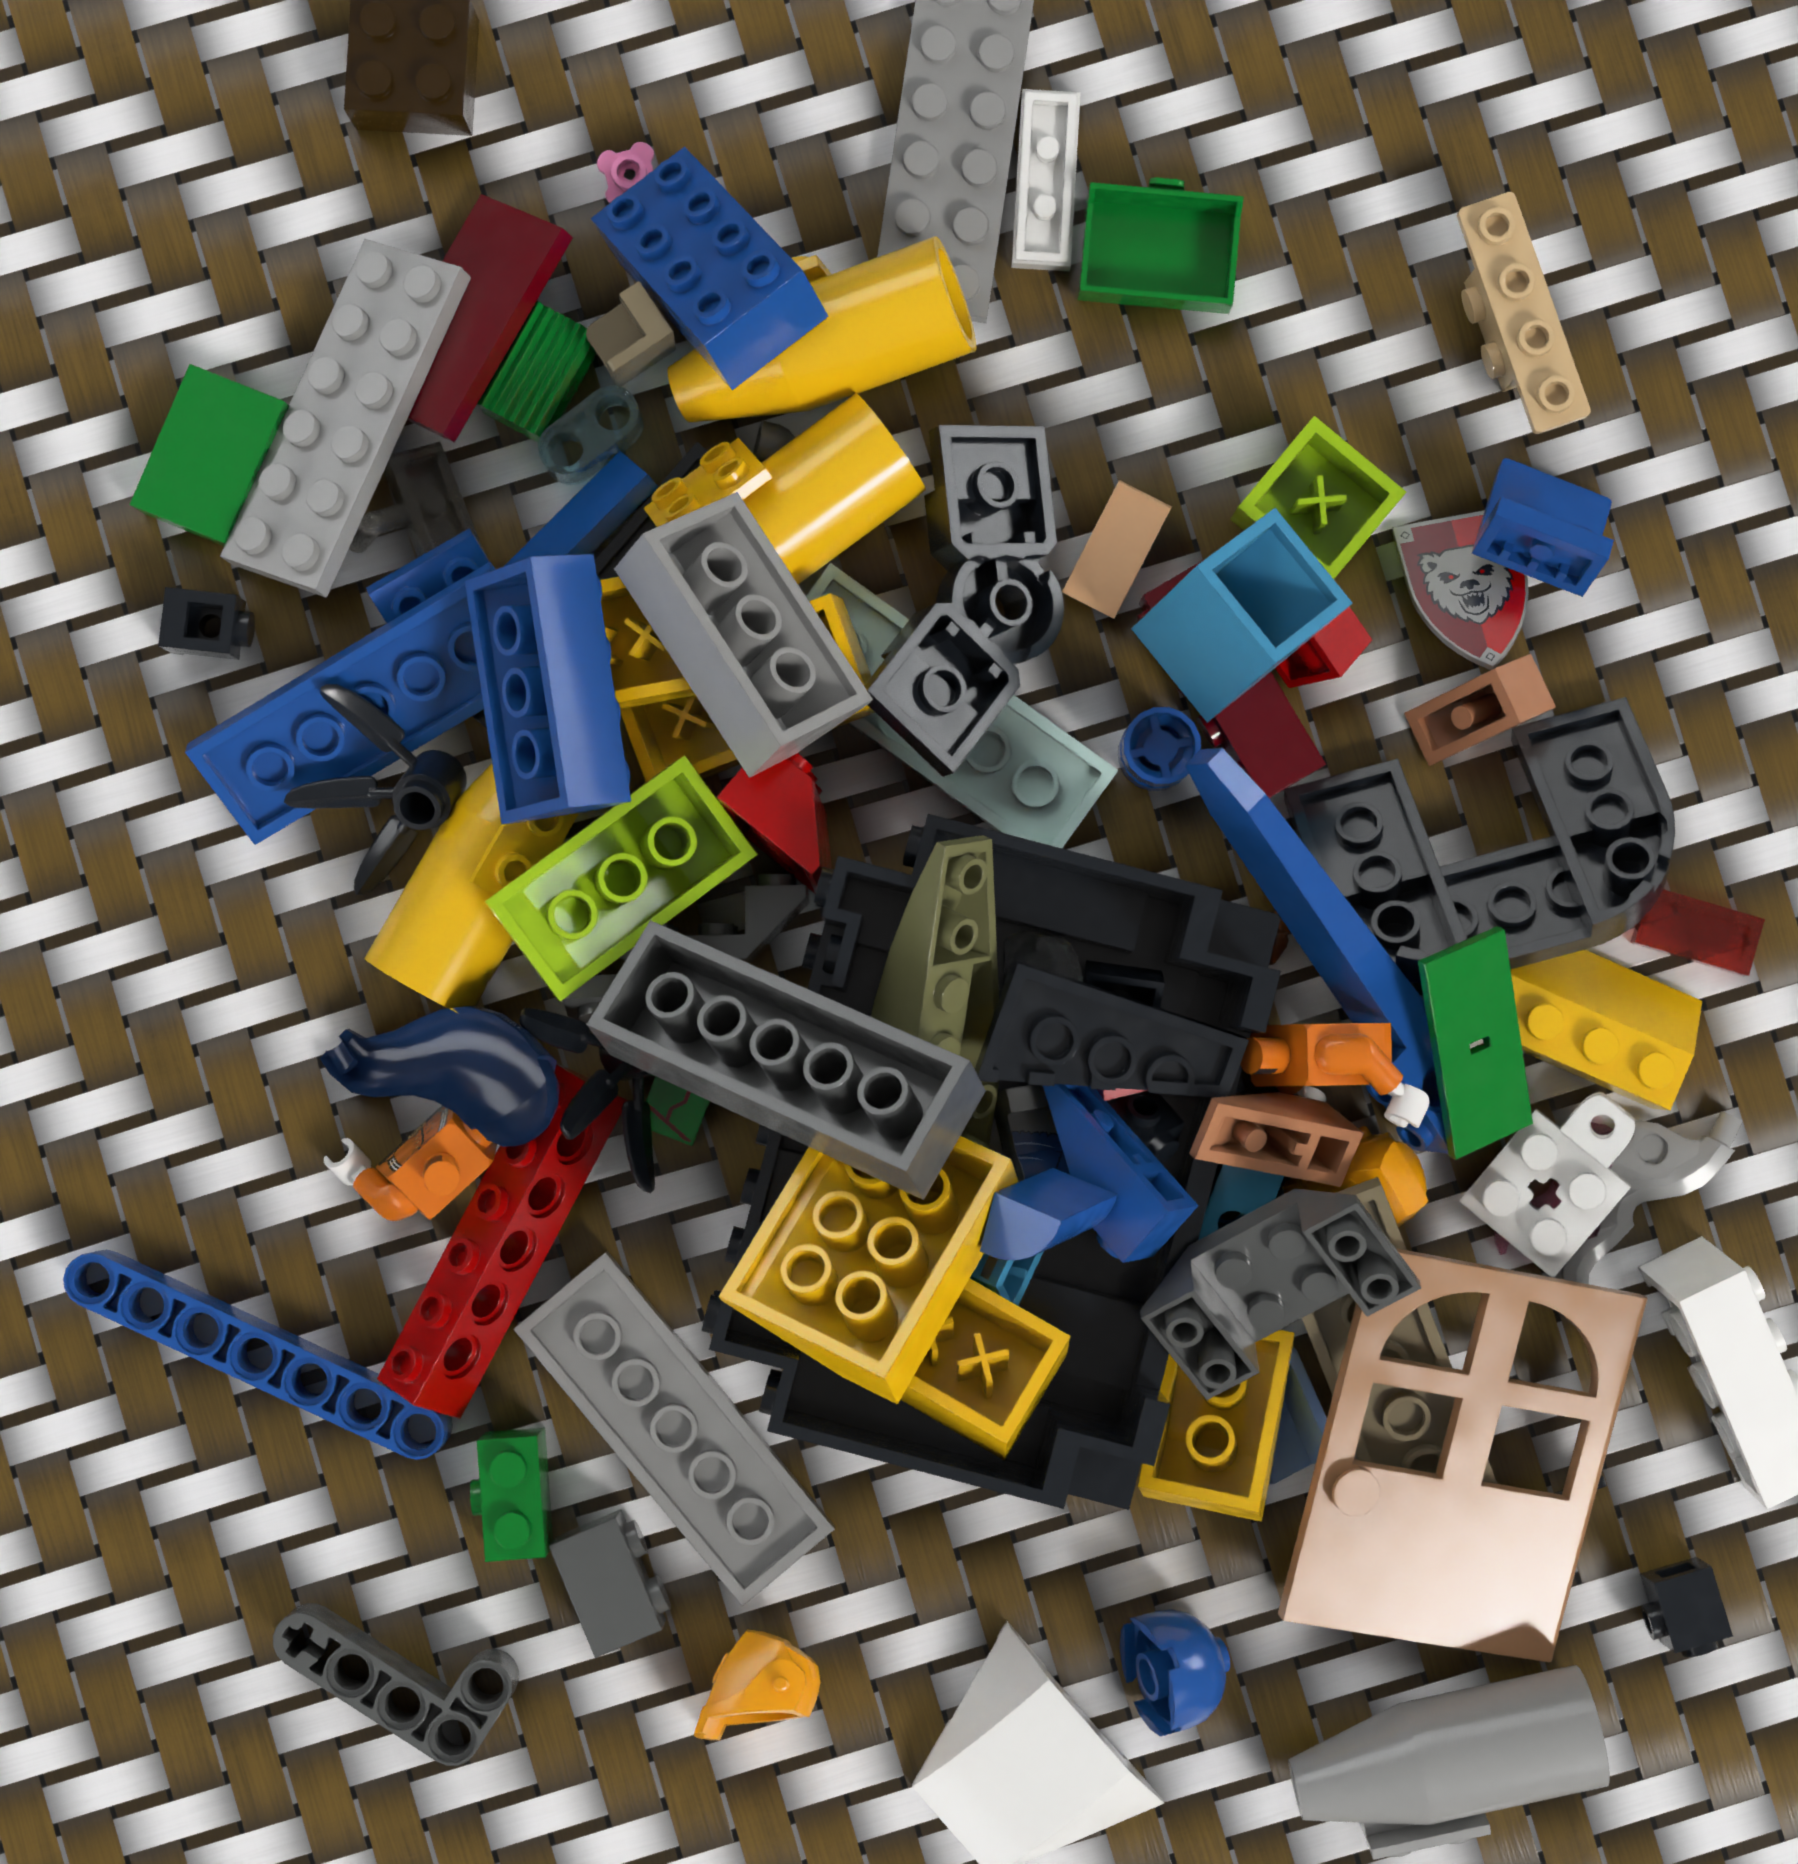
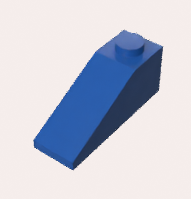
M1062 1084L1043 1086L1070 1175L1118 1194L1110 1213L1102 1222L1093 1227L1097 1232L1096 1238L1098 1243L1107 1253L1120 1259L1123 1263L1154 1257L1199 1205L1108 1102L1103 1100L1096 1089H1091L1089 1086Z

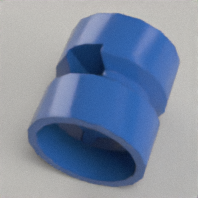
M1153 707L1140 713L1124 731L1118 745V762L1124 775L1135 786L1148 791H1164L1178 785L1189 774L1185 764L1201 749V737L1195 723L1183 712L1170 707Z

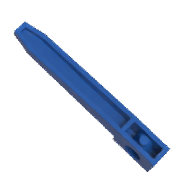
M1223 748L1200 749L1185 764V767L1209 813L1351 1022L1391 1023L1392 1063L1403 1074L1402 1084L1414 1086L1429 1096V1106L1419 1128L1408 1123L1407 1127L1404 1128L1397 1126V1134L1413 1150L1448 1154L1424 1000L1265 792ZM1366 1085L1371 1096L1387 1109L1392 1096L1389 1094L1379 1095L1371 1085Z

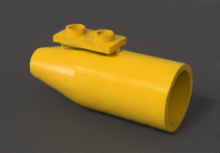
M937 236L833 274L830 273L817 255L811 257H792V260L803 270L829 317L734 390L723 381L696 349H693L670 365L667 371L670 388L677 407L683 418L688 423L809 412L848 398L855 393L859 394L976 351L977 346L971 316L958 277L942 242Z
M491 763L456 800L450 815L439 827L364 959L395 980L454 1012L456 1011L452 1008L476 1006L513 942V939L485 901L562 845L579 813L501 825L493 765Z

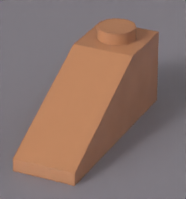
M1281 1092L1215 1097L1211 1099L1189 1154L1198 1160L1341 1187L1363 1132L1324 1101Z

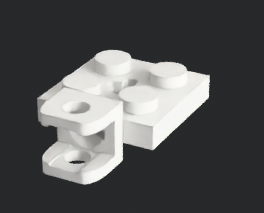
M1596 1092L1586 1097L1560 1127L1536 1108L1532 1113L1533 1124L1514 1134L1459 1200L1460 1203L1552 1278L1559 1273L1631 1188V1185L1610 1169L1609 1166L1630 1142L1635 1131V1119L1603 1092ZM1598 1115H1607L1613 1119L1615 1127L1608 1134H1598L1591 1126L1592 1119ZM1550 1178L1556 1180L1559 1186L1555 1194L1561 1200L1559 1205L1555 1208L1548 1204L1543 1205L1540 1209L1534 1207L1530 1203L1534 1196L1532 1190L1528 1188L1530 1182L1536 1179L1544 1184Z

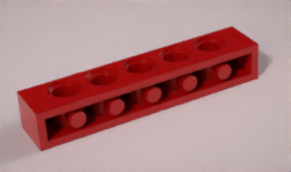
M556 1063L555 1074L559 1082V1104L550 1125L539 1136L525 1144L507 1147L499 1146L494 1161L485 1172L381 1369L377 1380L414 1406L461 1419L622 1113L623 1104L628 1100L617 1095L582 1133L572 1140L566 1139L560 1129L563 1113L575 1094L589 1078Z

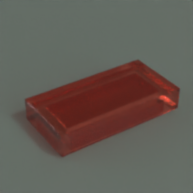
M1663 889L1652 909L1635 925L1630 943L1744 977L1750 974L1765 919Z

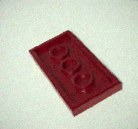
M480 195L442 262L462 267L471 279L408 416V421L455 443L572 241L573 237L566 230L488 196Z

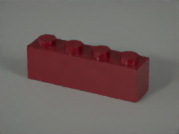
M1202 561L1144 594L1139 602L1143 612L1136 616L1138 622ZM1272 672L1268 673L1210 721L1206 722L1201 715L1197 717L1198 724L1209 743L1214 748L1222 744L1225 751L1265 792L1269 799L1326 765ZM1175 684L1176 688H1177L1178 691L1181 693V695H1182L1183 697H1185V695L1183 694V692H1182V691L1179 689V687Z

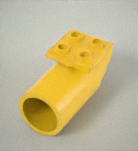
M855 393L763 462H760L739 438L730 444L729 442H722L714 446L700 459L701 466L683 479L677 477L662 484L651 497L652 502L643 509L658 527L738 492L799 585L926 491V488L893 436L862 397Z

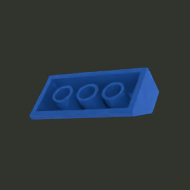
M594 554L532 556L466 580L465 587L501 825L594 811L631 802L629 790L630 770L624 757L619 724L621 710L615 698L610 665L611 645L605 632L601 606L602 586L596 573Z

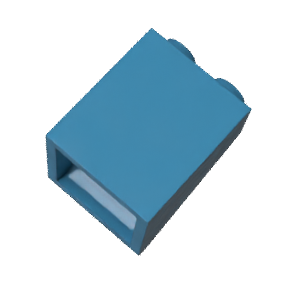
M1274 508L1198 564L1131 629L1200 715L1208 722L1246 693L1346 610L1353 602L1278 510Z

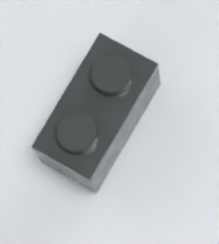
M620 1509L558 1535L553 1539L549 1548L595 1658L663 1629L666 1622L664 1612L671 1609L670 1601L659 1576L657 1575L652 1578L648 1576L641 1556L648 1553V1549L640 1527L635 1520L627 1523Z

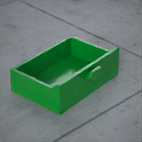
M1150 178L1149 188L1090 182L1086 202L1078 300L1229 314L1234 300L1240 221L1244 196L1184 191L1185 182L1183 180L1169 178Z
M189 364L129 505L145 515L225 546L289 405L283 400Z

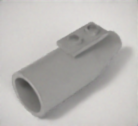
M1577 1665L1401 1702L1288 1759L1291 1781L1302 1820L1359 1822L1373 1860L1389 1856L1402 1857L1410 1854L1412 1851L1444 1844H1461L1472 1838L1490 1835V1824L1485 1813L1609 1786L1610 1782L1608 1756L1600 1720L1587 1681Z

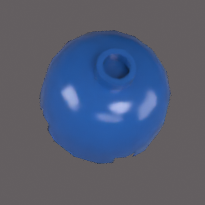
M1168 1609L1130 1618L1132 1622L1124 1624L1120 1634L1122 1669L1126 1683L1133 1682L1136 1677L1138 1679L1139 1688L1144 1699L1135 1701L1134 1704L1148 1728L1159 1736H1165L1192 1728L1206 1721L1217 1709L1222 1699L1226 1684V1672L1230 1669V1657L1223 1640L1219 1637H1214L1203 1622L1188 1612Z

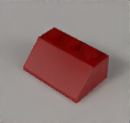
M796 753L750 778L741 767L717 796L719 802L745 838L789 874H794L800 883L806 885L811 892L816 894L822 868L831 869L827 815L819 796L822 793V789L816 784L818 779L811 772L813 769L812 765L799 753Z

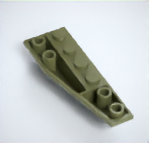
M984 835L936 843L910 896L890 947L871 1014L872 1018L970 1060L975 1069L999 1002L992 839ZM999 1080L998 1082L981 1081L986 1091L960 1135L988 1149Z

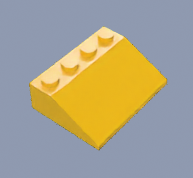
M960 1136L923 1200L808 1147L721 1291L719 1298L727 1305L841 1377L898 1404L984 1254L980 1252L994 1193L1018 1183L1012 1160Z

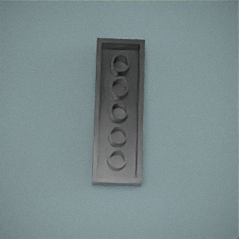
M651 920L586 1024L611 1056L923 1200L986 1091L970 1060Z

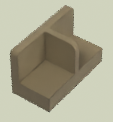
M640 281L619 294L621 304L591 323L586 331L589 343L608 369L610 377L617 388H620L676 350L673 330Z

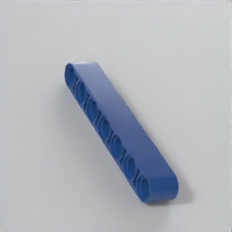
M107 1249L86 1253L73 1259L65 1270L63 1278L64 1289L69 1298L78 1305L404 1457L415 1460L428 1458L443 1447L451 1437L453 1428L452 1416L412 1405L377 1380L378 1373L125 1255ZM93 1262L104 1266L109 1273V1286L103 1294L93 1291L87 1283V1270ZM147 1287L158 1291L163 1298L164 1308L158 1319L148 1317L140 1307L141 1294ZM200 1312L212 1316L218 1325V1335L213 1344L203 1343L194 1333V1320ZM252 1338L263 1339L272 1349L273 1358L267 1369L257 1368L248 1359L247 1348ZM305 1364H317L326 1373L327 1385L323 1393H311L303 1386L300 1375ZM359 1389H370L379 1396L382 1408L378 1418H365L356 1410L354 1399ZM413 1414L426 1415L434 1422L436 1436L432 1443H419L411 1437L408 1430V1422Z

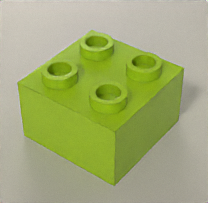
M1313 416L1237 507L1230 520L1242 530H1246L1268 512L1276 508L1326 571L1335 579L1406 494V491L1316 416Z

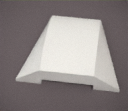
M1007 1620L980 1670L978 1669L972 1679L971 1686L951 1720L947 1722L912 1783L914 1790L979 1864H1023L1164 1804V1800L1125 1756L1122 1757L1047 1671L1046 1665Z

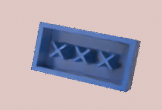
M685 146L590 218L619 264L635 282L640 281L657 307L732 390L829 317L803 270Z

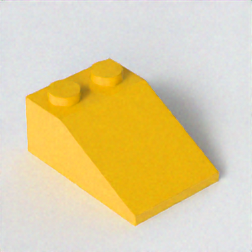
M1278 1330L1255 1342L1260 1373L1208 1400L1205 1399L1169 1354L1160 1391L1170 1403L1155 1466L1142 1464L1138 1488L1143 1497L1262 1522L1274 1462L1294 1332Z

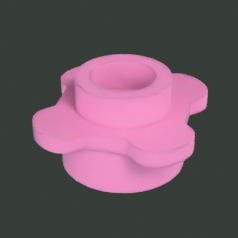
M636 142L630 150L619 153L607 150L599 156L597 167L606 176L608 189L605 196L609 204L653 171L651 162L654 159V151L647 143ZM627 170L635 172V177L632 180L624 177Z

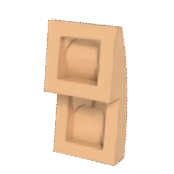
M1119 480L1062 593L1115 619L1172 506Z

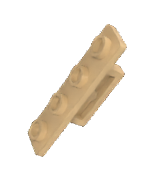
M1507 192L1462 207L1457 213V219L1475 268L1464 282L1466 289L1462 290L1461 297L1467 318L1472 324L1478 322L1485 341V344L1481 346V357L1488 376L1491 379L1498 378L1502 392L1517 388L1531 430L1535 434L1585 419L1591 413V409L1515 194Z

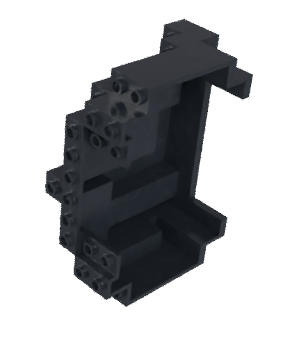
M931 814L927 815L924 828L912 825L903 857V865L913 868L912 875L841 856L837 858L835 869L822 868L814 903L816 904L815 906L824 908L822 918L825 924L822 935L810 933L802 968L812 970L808 990L870 1017L890 947L910 896L936 843L984 835L992 839L999 999L1014 959L1083 982L1086 960L1161 970L1165 981L1161 1002L1162 1009L1243 1035L1245 1038H1250L1251 1033L1266 1032L1281 973L1279 970L1268 968L1281 917L1279 914L1221 900L1223 890ZM1241 1065L1239 1066L1229 1096H1235L1242 1071ZM999 1080L998 1092L1026 1086L1028 1083ZM1160 1094L1185 1122L1178 1139L1179 1147L1177 1151L1162 1165L1199 1206L1154 1257L1123 1263L1120 1259L1111 1256L1100 1246L1096 1238L1097 1232L1093 1228L1043 1252L1018 1306L1070 1335L1069 1347L1064 1361L1005 1461L902 1400L895 1404L841 1377L721 1301L719 1298L721 1291L715 1290L714 1294L710 1296L702 1326L703 1332L713 1334L709 1350L783 1369V1371L771 1369L759 1412L771 1415L767 1428L768 1432L1062 1509L1065 1507L1069 1494L1129 1510L1141 1463L1155 1466L1170 1403L1160 1391L1169 1353L1143 1322L1140 1310L1187 1247L1199 1239L1218 1163L1195 1159L1189 1152L1211 1099L1215 1097ZM994 1115L989 1149L1004 1156ZM761 1124L755 1143L766 1146L761 1169L749 1167L740 1203L751 1205L745 1229L733 1227L725 1256V1262L735 1264V1268L808 1149V1146Z

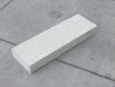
M1022 89L1011 268L1070 271L1081 92Z

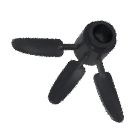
M326 684L320 688V694L337 712L383 752L393 751L409 766L395 787L377 788L378 782L372 776H349L306 783L291 789L285 796L284 803L288 806L310 809L376 807L381 803V799L393 800L396 815H392L375 838L354 879L356 895H365L376 888L398 864L417 838L418 830L437 827L448 818L456 800L466 789L467 776L461 763L454 756L444 751L428 750L415 757L400 743L405 737L404 730L387 714L350 689L338 684Z
M524 1008L520 1012V1025L536 1039L576 1054L583 1053L588 1044L599 1047V1056L604 1069L596 1071L584 1083L564 1111L560 1122V1129L566 1139L572 1140L582 1133L617 1097L619 1091L617 1083L619 1081L632 1080L633 1100L625 1101L622 1106L625 1148L630 1169L637 1186L644 1192L652 1193L655 1189L651 1113L650 1105L644 1101V1078L655 1075L611 1056L596 1036L589 1033V1028L585 1022L536 1008Z

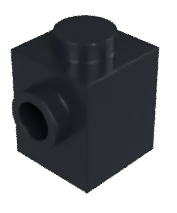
M1694 1557L1640 1573L1648 1603L1641 1605V1612L1652 1640L1660 1639V1642L1675 1654L1681 1652L1683 1657H1696L1716 1650L1718 1648L1716 1641L1733 1637L1712 1566L1698 1557Z

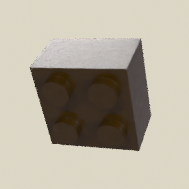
M471 0L350 1L344 110L356 130L473 135L479 19Z

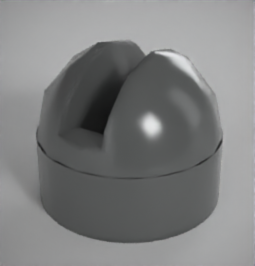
M762 420L758 429L753 454L760 462H763L793 440L795 436L789 429L780 424Z

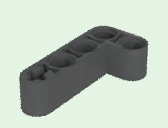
M305 1603L296 1607L277 1625L273 1634V1648L277 1657L286 1665L433 1760L446 1766L461 1765L469 1761L476 1753L514 1693L519 1681L518 1666L507 1652L499 1649H486L475 1655L461 1673L453 1688H451L330 1609L317 1603ZM304 1624H308L314 1629L310 1637L312 1641L307 1646H303L297 1641L300 1636L299 1628ZM332 1641L339 1642L341 1645L330 1655L327 1661L322 1660L321 1656L329 1649L328 1646ZM347 1654L361 1656L369 1666L368 1679L354 1680L345 1674L342 1667L343 1656ZM481 1668L495 1670L503 1680L504 1690L497 1694L482 1692L475 1683V1671ZM397 1687L412 1689L419 1697L420 1709L414 1713H406L399 1710L392 1699L393 1689ZM447 1720L463 1722L469 1728L471 1741L464 1745L450 1743L442 1732V1723Z

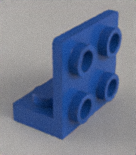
M1505 458L1498 467L1471 554L1583 597L1608 561L1614 540L1603 536L1612 501L1608 497Z

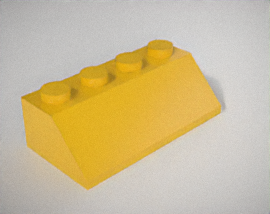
M1587 950L1511 969L1522 1051L1649 1108L1671 1110L1694 1057L1702 1007L1701 1000Z

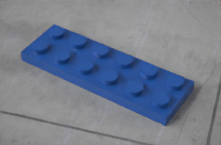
M488 562L187 743L186 755L254 845L315 810L310 808H294L285 804V796L291 789L324 779L372 776L401 759L393 751L383 752L337 712L320 694L322 686L338 684L352 690L377 706L404 730L405 737L400 743L410 752H413L484 709L465 581L496 570L491 562Z

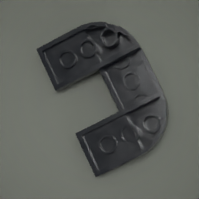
M1626 697L1513 727L1511 742L1550 837L1439 866L1398 758L1284 789V802L1295 833L1409 982L1421 984L1418 960L1496 926L1505 929L1510 969H1515L1604 944L1631 929L1652 909L1660 897L1668 877L1675 839V818L1668 792Z

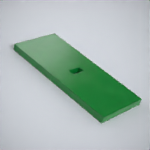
M1498 926L1418 960L1448 1155L1455 1160L1533 1124L1505 929ZM1483 1039L1482 1044L1470 1049L1469 1044Z

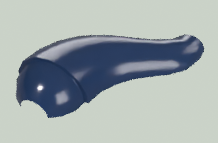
M478 1006L452 1008L456 1012L450 1009H441L395 1031L368 1038L351 1029H345L339 1036L342 1042L337 1047L326 1051L320 1058L329 1074L351 1093L369 1097L417 1096L435 1101L455 1112L471 1130L477 1129L488 1141L503 1147L519 1146L539 1136L550 1125L559 1104V1082L555 1074L557 1060L522 1026L502 1013Z

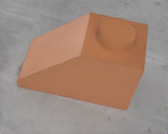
M1528 654L1496 667L1405 712L1404 715L1428 766H1431L1554 709L1556 706L1532 655Z

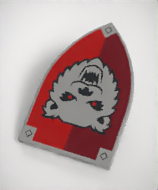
M1484 511L1392 527V535L1407 589L1421 619L1432 633L1457 654L1489 670L1494 669L1504 659L1517 639L1526 615L1529 592L1527 575L1471 554Z

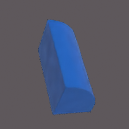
M1055 1168L1046 1170L994 1193L980 1252L998 1259L1012 1261L1032 1257L1098 1225L1112 1210L1118 1194Z

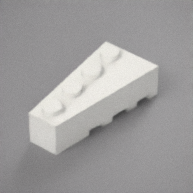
M1702 1236L1639 1266L1638 1268L1647 1286H1654L1667 1298L1671 1308L1661 1312V1315L1670 1334L1676 1336L1689 1357L1695 1356L1697 1362L1687 1367L1696 1388L1699 1389L1701 1395L1711 1408L1719 1406L1721 1412L1713 1415L1711 1419L1745 1489L1766 1509L1798 1495V1376L1791 1369L1787 1371L1780 1354L1787 1351L1784 1337L1771 1318H1765L1759 1301L1765 1299V1292L1755 1272L1749 1266L1742 1268Z

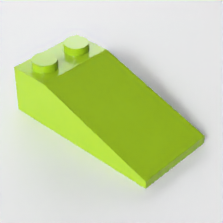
M685 755L630 794L631 802L613 806L485 901L559 1002L632 949L650 920L663 926L758 855Z

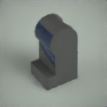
M1026 1085L998 1092L994 1115L1004 1156L1012 1160L1018 1182L1051 1168L1070 1175L1043 1085Z

